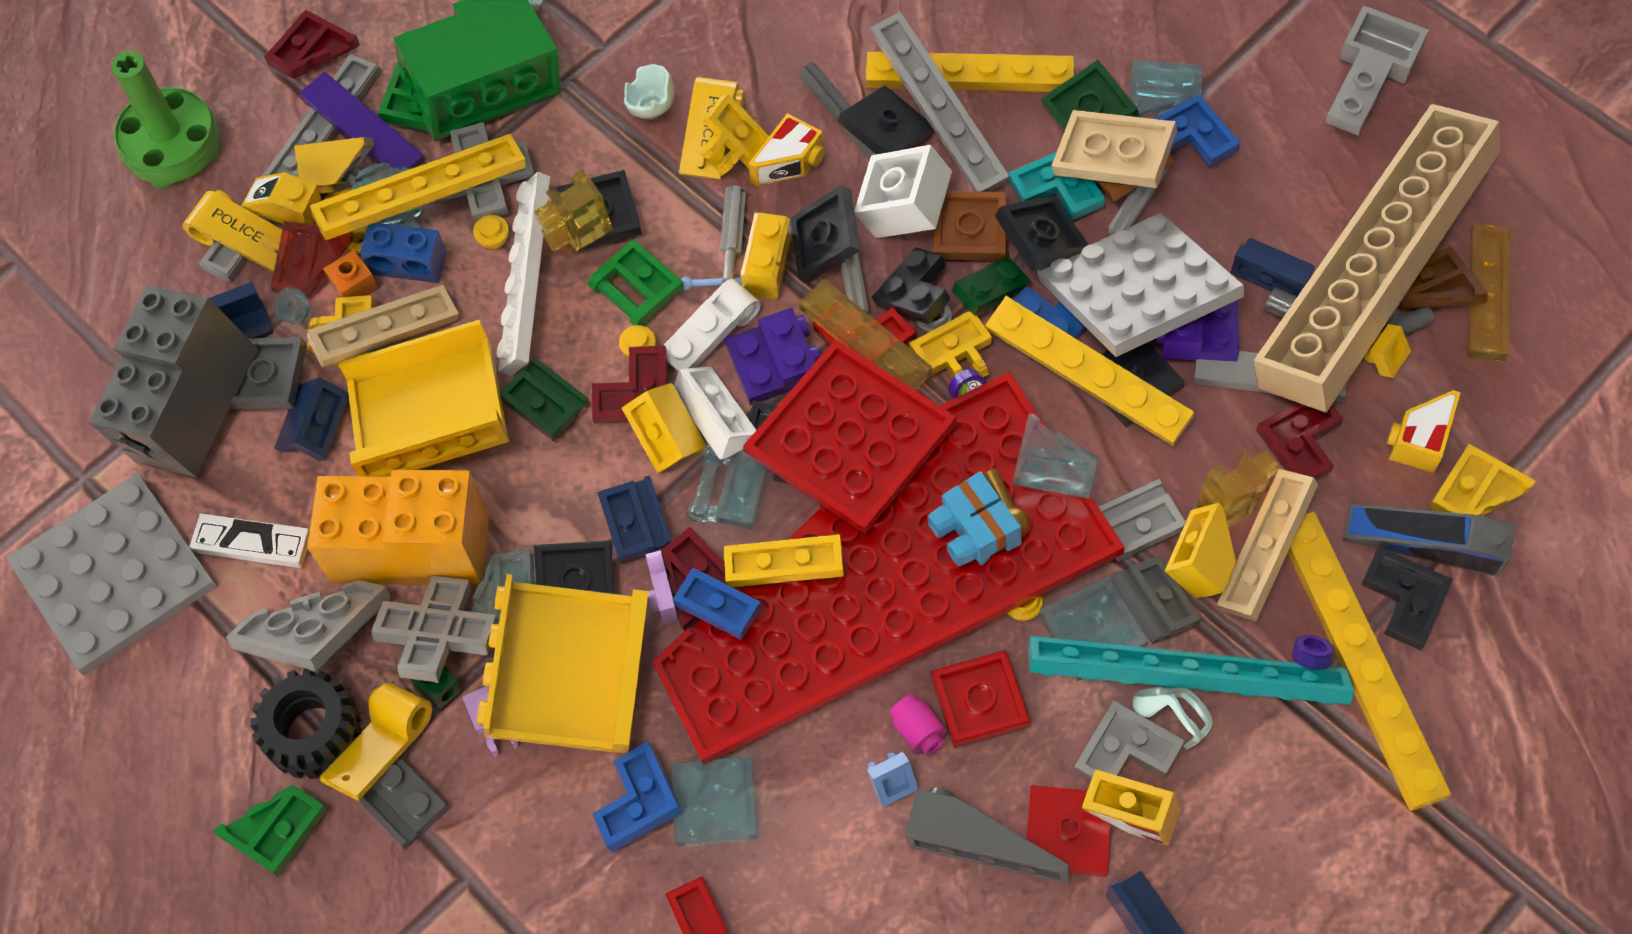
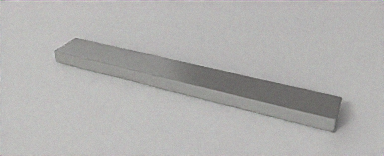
M350 54L333 79L359 101H362L382 72L379 65ZM311 108L262 176L285 172L299 177L294 146L333 141L339 131ZM263 218L264 220H266V221H268V222H270V223H272V224L274 225V223H275L274 221H271V220H269V219ZM215 240L200 261L199 266L203 271L232 283L249 259Z

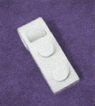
M727 280L664 344L667 348V363L676 371L685 368H697L736 325L739 327L746 326L756 317L761 308V302L736 280Z

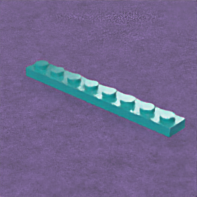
M1030 636L1028 644L1030 672L1040 673L1045 676L1062 675L1080 677L1085 680L1102 679L1120 681L1125 684L1159 685L1164 688L1180 687L1199 689L1204 692L1220 691L1239 693L1244 696L1279 697L1283 700L1318 701L1323 704L1338 703L1350 705L1354 694L1347 668L1330 666L1324 670H1312L1292 662Z

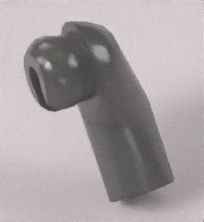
M1397 307L1383 329L1388 324L1402 327L1405 335H1408L1433 323L1435 317L1429 307L1419 308L1409 314L1399 312Z

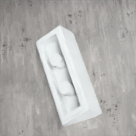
M709 366L679 369L674 387L694 423L718 458L725 459L743 450V445L755 433L756 429L713 368Z

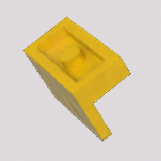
M672 383L648 390L622 407L625 416L657 474L669 469L684 458L707 448L704 439Z

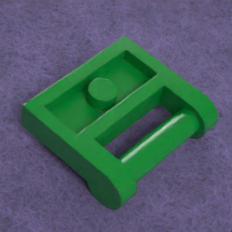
M634 239L596 270L588 280V286L595 293L601 292L630 317L629 322L633 326L642 325L646 327L651 321L652 316L684 289L683 281ZM617 275L646 301L638 306L612 284L610 280Z

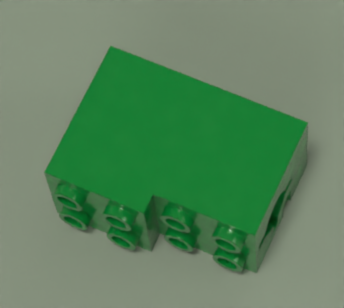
M461 0L453 3V16L439 19L431 24L393 37L401 82L409 92L412 102L415 103L417 109H420L426 127L434 141L450 136V131L487 122L561 93L557 47L528 0Z

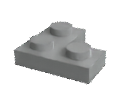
M1113 700L1075 764L1073 772L1089 781L1092 780L1095 769L1118 776L1129 758L1160 777L1165 778L1182 749L1185 740Z

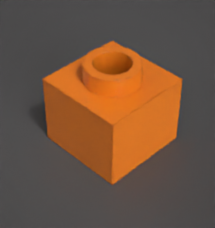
M355 250L323 268L330 284L340 297L367 296L379 289L372 273Z

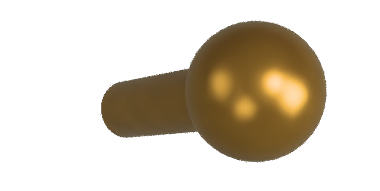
M997 469L987 471L983 474L998 494L1000 501H1003L1021 526V537L1025 536L1030 528L1029 516L1023 510L1015 508Z

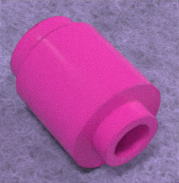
M911 694L902 698L890 710V715L893 718L892 724L914 754L924 753L928 756L938 751L944 745L945 740L943 738L947 733V729L923 699H918L916 695Z

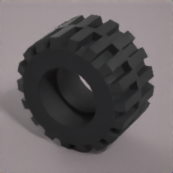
M303 669L302 675H299L296 670L287 672L288 678L281 680L278 676L271 681L274 686L270 690L264 687L259 695L263 700L261 703L255 702L252 711L257 716L250 719V727L255 731L252 736L260 750L283 773L288 771L296 778H301L303 773L309 779L318 778V771L323 770L325 772L354 741L353 738L361 734L362 728L357 723L361 721V716L356 708V704L341 683L335 678L332 680L328 673L320 671L316 675L314 671ZM313 708L325 709V718L318 731L305 739H288L290 725L300 713Z

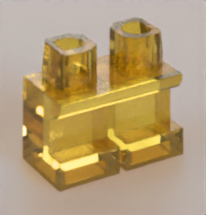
M583 169L570 176L573 186L564 192L559 193L556 190L546 191L549 202L533 211L543 228L541 230L542 235L553 252L568 243L577 251L613 231L602 195Z
M1265 449L1252 458L1244 450L1240 455L1236 468L1228 474L1221 465L1207 473L1196 505L1198 508L1219 503L1224 508L1229 528L1257 509L1262 495L1269 491L1272 485L1269 477L1277 473L1279 465Z

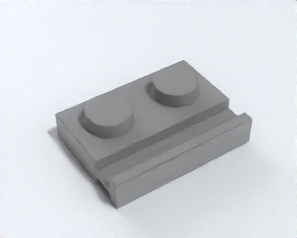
M1160 479L1099 506V509L1125 547L1124 554L1116 558L1117 562L1181 533L1186 523L1170 495L1164 491Z

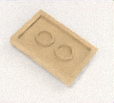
M1073 110L1051 166L1053 174L1157 188L1177 133L1176 122Z

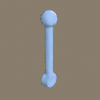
M686 276L681 278L684 285L683 290L686 291L692 287L720 286L723 284V278L696 280ZM741 276L740 278H733L742 286Z

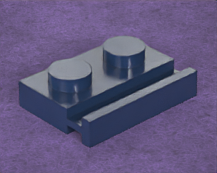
M650 475L645 476L644 480L635 483L630 481L597 492L620 564L646 556L645 554L657 552V549L667 546L672 541Z

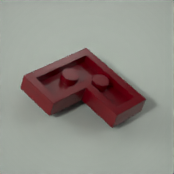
M666 345L629 347V382L592 383V420L594 423L629 422L622 407L646 391L668 384Z
M1297 402L1258 423L1256 431L1286 471L1313 477L1317 480L1330 473L1334 465L1315 439L1340 426L1343 417L1333 404L1326 413Z

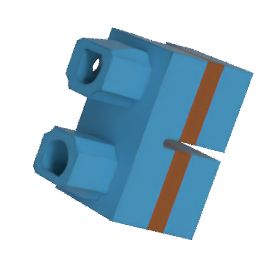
M981 471L943 494L942 506L928 515L929 527L936 537L940 538L954 529L960 536L947 544V550L957 566L971 562L974 559L981 566L989 560L992 554L1003 548L1010 551L1021 545V526L1003 501H1000V497Z

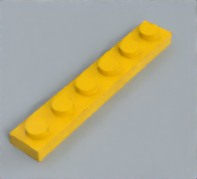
M867 52L866 88H881L886 85L889 89H906L883 52ZM928 53L952 90L1051 92L1074 76V56Z
M507 134L310 205L311 212L325 240H329L526 168L525 157L512 135Z
M1007 296L985 325L990 333L1171 446L1175 445L1194 417V411Z

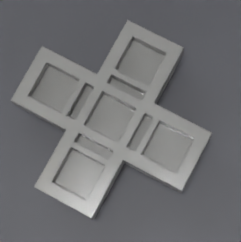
M483 122L450 131L455 153L489 141ZM525 141L516 144L525 157L526 168L435 200L432 203L467 195L474 223L484 216H503L509 214L501 185L531 178L534 175Z
M432 575L421 605L382 602L371 633L373 640L376 642L406 645L397 667L400 678L439 682L449 651L488 656L492 623L498 624V621L494 614L464 611L471 592L469 580Z

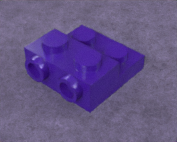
M1238 300L1155 338V343L1162 344V357L1164 359L1196 361V359L1237 362L1239 355Z
M793 308L758 319L759 327L724 338L725 346L749 405H752L753 401L762 402L790 392L820 357L817 346L809 347L805 337L810 336V332L804 316L796 317Z

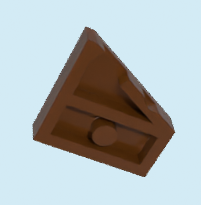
M1450 246L1431 255L1399 305L1402 309L1483 304L1487 302V291Z

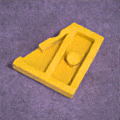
M1468 444L1429 508L1434 511L1485 516L1528 493L1536 481L1473 445Z

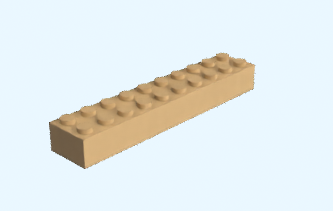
M1435 104L1429 106L1253 360L1259 389L1327 413L1499 155V121Z

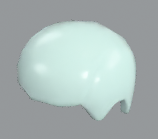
M652 64L638 68L635 81L631 84L625 83L624 105L631 115L643 119H654L666 112L673 104L675 86L665 67Z

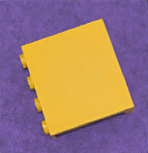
M480 320L338 362V366L347 380L356 449L349 452L351 465L358 476L391 477V470H418L509 442L491 343Z
M506 574L505 587L497 586L495 609L501 610L499 624L492 623L489 637V647L495 648L493 662H486L484 669L483 686H489L487 701L480 700L477 715V725H484V737L622 754L628 753L649 591L633 589L632 596L513 582V575Z

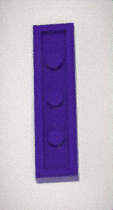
M323 72L300 92L301 99L348 139L360 137L373 138L374 146L367 155L391 176L418 167L425 161L424 155L328 73Z

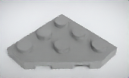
M357 579L344 583L343 591L322 597L319 591L290 600V608L271 614L267 608L253 612L230 632L226 639L231 649L316 672L378 612L382 602L388 601L391 597L386 586Z

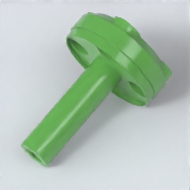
M125 51L113 59L111 64L112 72L130 101L116 121L114 140L118 154L131 173L144 181H148L153 187L163 189L172 186L175 182L195 175L208 163L213 162L220 156L222 147L220 144L219 125L210 107L202 98L183 88H159L143 57L138 52Z

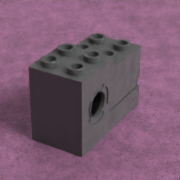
M147 285L114 348L121 356V359L88 423L110 442L122 447L121 451L138 464L197 477L232 405L230 402L233 396H236L258 348L208 297Z

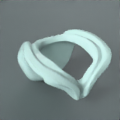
M1157 686L1140 690L1133 697L1132 708L1134 712L1144 718L1152 717L1168 704L1186 729L1193 735L1183 745L1186 749L1197 745L1213 726V719L1202 700L1189 688H1164ZM1178 697L1184 698L1202 718L1206 725L1201 730L1185 714L1177 699Z

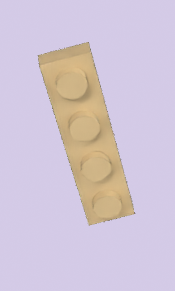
M442 284L307 330V339L323 368L455 322L458 319L459 313Z
M1282 469L1278 470L1232 570L1229 585L1218 600L1217 606L1221 611L1257 621L1318 487V483L1313 477Z

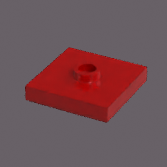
M1006 650L930 671V677L953 748L1030 727L1031 721Z
M1031 785L1026 840L1068 864L1071 873L1107 877L1111 824L1083 810L1082 805L1087 790Z

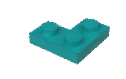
M1057 152L1008 172L1009 184L1021 202L1056 194L1072 220L1104 207L1105 198L1093 180L1053 174L1051 166Z

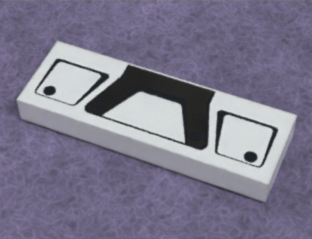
M200 513L189 548L193 553L302 568L308 550L310 530L308 528Z

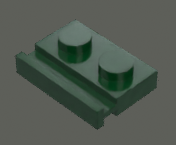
M535 357L526 369L523 368L500 390L501 401L553 442L579 417L578 413L584 407L587 408L590 405L588 397Z

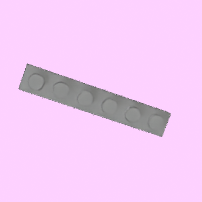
M901 11L871 27L872 37L972 190L991 192L1009 182L1008 173Z

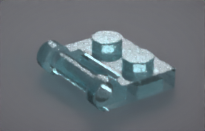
M710 445L705 446L702 460L705 461L694 502L689 503L686 516L696 522L711 521L753 529L768 469L746 455L742 450L728 458L719 459ZM727 464L728 468L718 506L710 505L709 500L719 465Z

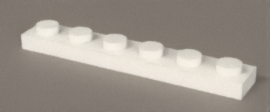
M537 172L527 182H522L516 195L519 207L512 226L515 232V239L509 253V262L511 263L510 276L505 284V293L508 295L506 307L501 316V325L504 326L503 335L497 348V357L500 358L498 372L508 376L514 375L529 362L550 176L541 172Z

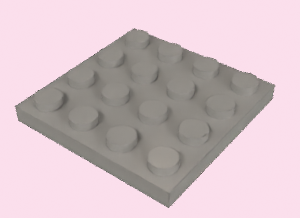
M1162 213L1130 226L1127 230L1118 231L1098 242L1087 245L1082 249L1081 253L1071 258H1061L1052 262L1050 267L1037 269L1038 280L1115 357L1244 297V285Z
M136 473L6 557L70 659L83 676L217 587L139 473Z

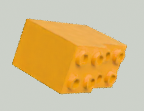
M391 470V477L318 476L307 548L331 584H344L359 579L383 585H428L433 575L469 580L470 585L482 586L489 514L468 470Z

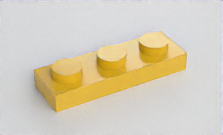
M840 534L724 546L725 581L730 587L844 576Z

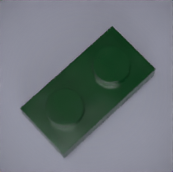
M1007 256L956 281L952 292L976 316L1000 304L1006 296L1012 298L1018 295L1026 286H1029L1031 280Z

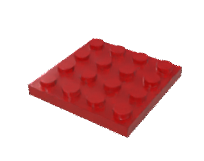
M835 339L743 445V450L746 455L866 534L956 425L957 417Z

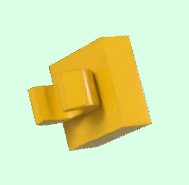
M1388 324L1384 331L1379 333L1373 342L1372 348H1369L1363 357L1366 362L1375 363L1380 376L1393 378L1411 353L1402 327Z

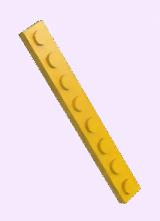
M1315 511L1304 515L1289 548L1288 555L1329 642L1334 647L1341 667L1347 668L1356 699L1410 812L1448 799L1451 792Z

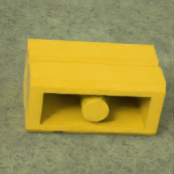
M759 212L754 215L741 270L742 286L756 298L779 299L788 251L792 241L790 218L786 216Z

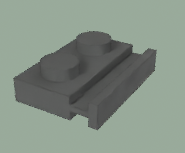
M1160 556L1133 565L1126 571H1117L1110 580L1152 644L1157 643L1159 639L1164 637L1167 639L1194 628L1202 620L1180 585L1165 572L1167 566Z
M400 756L359 800L405 850L410 847L409 844L417 836L420 837L449 810L448 806Z

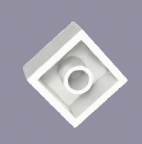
M932 145L873 155L870 158L856 203L855 215L875 238L936 229L952 170Z

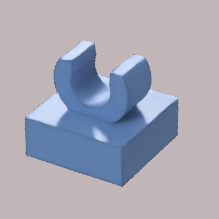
M890 752L887 754L888 759L877 765L873 761L868 763L869 769H867V773L875 795L882 807L919 789L910 762L903 752L897 755Z

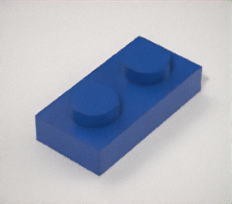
M692 568L673 598L674 606L742 640L761 610V603L756 599L695 568Z

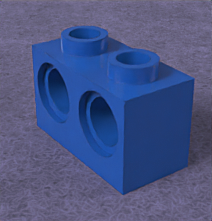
M383 223L368 225L360 250L363 261L372 275L439 283L447 255L438 230Z

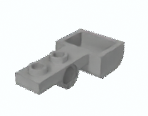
M1363 5L1344 42L1339 58L1353 65L1327 114L1325 123L1359 135L1369 113L1372 112L1386 79L1389 78L1405 85L1420 55L1429 30Z

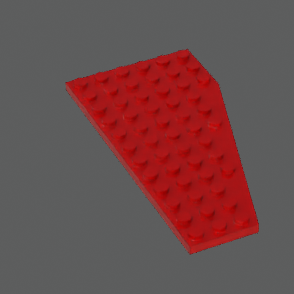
M1010 372L940 405L957 417L956 425L866 534L820 504V509L787 539L840 534L844 576L734 587V589L761 603V610L742 640L700 620L691 630L687 628L652 661L703 765L1124 554V545ZM992 469H997L1015 508L1023 510L1029 516V531L1025 536L1021 537V545L1010 551L1003 548L992 554L989 560L981 566L976 559L957 566L947 550V544L960 536L954 529L940 538L936 537L929 527L928 515L942 506L943 494L980 471L984 474Z

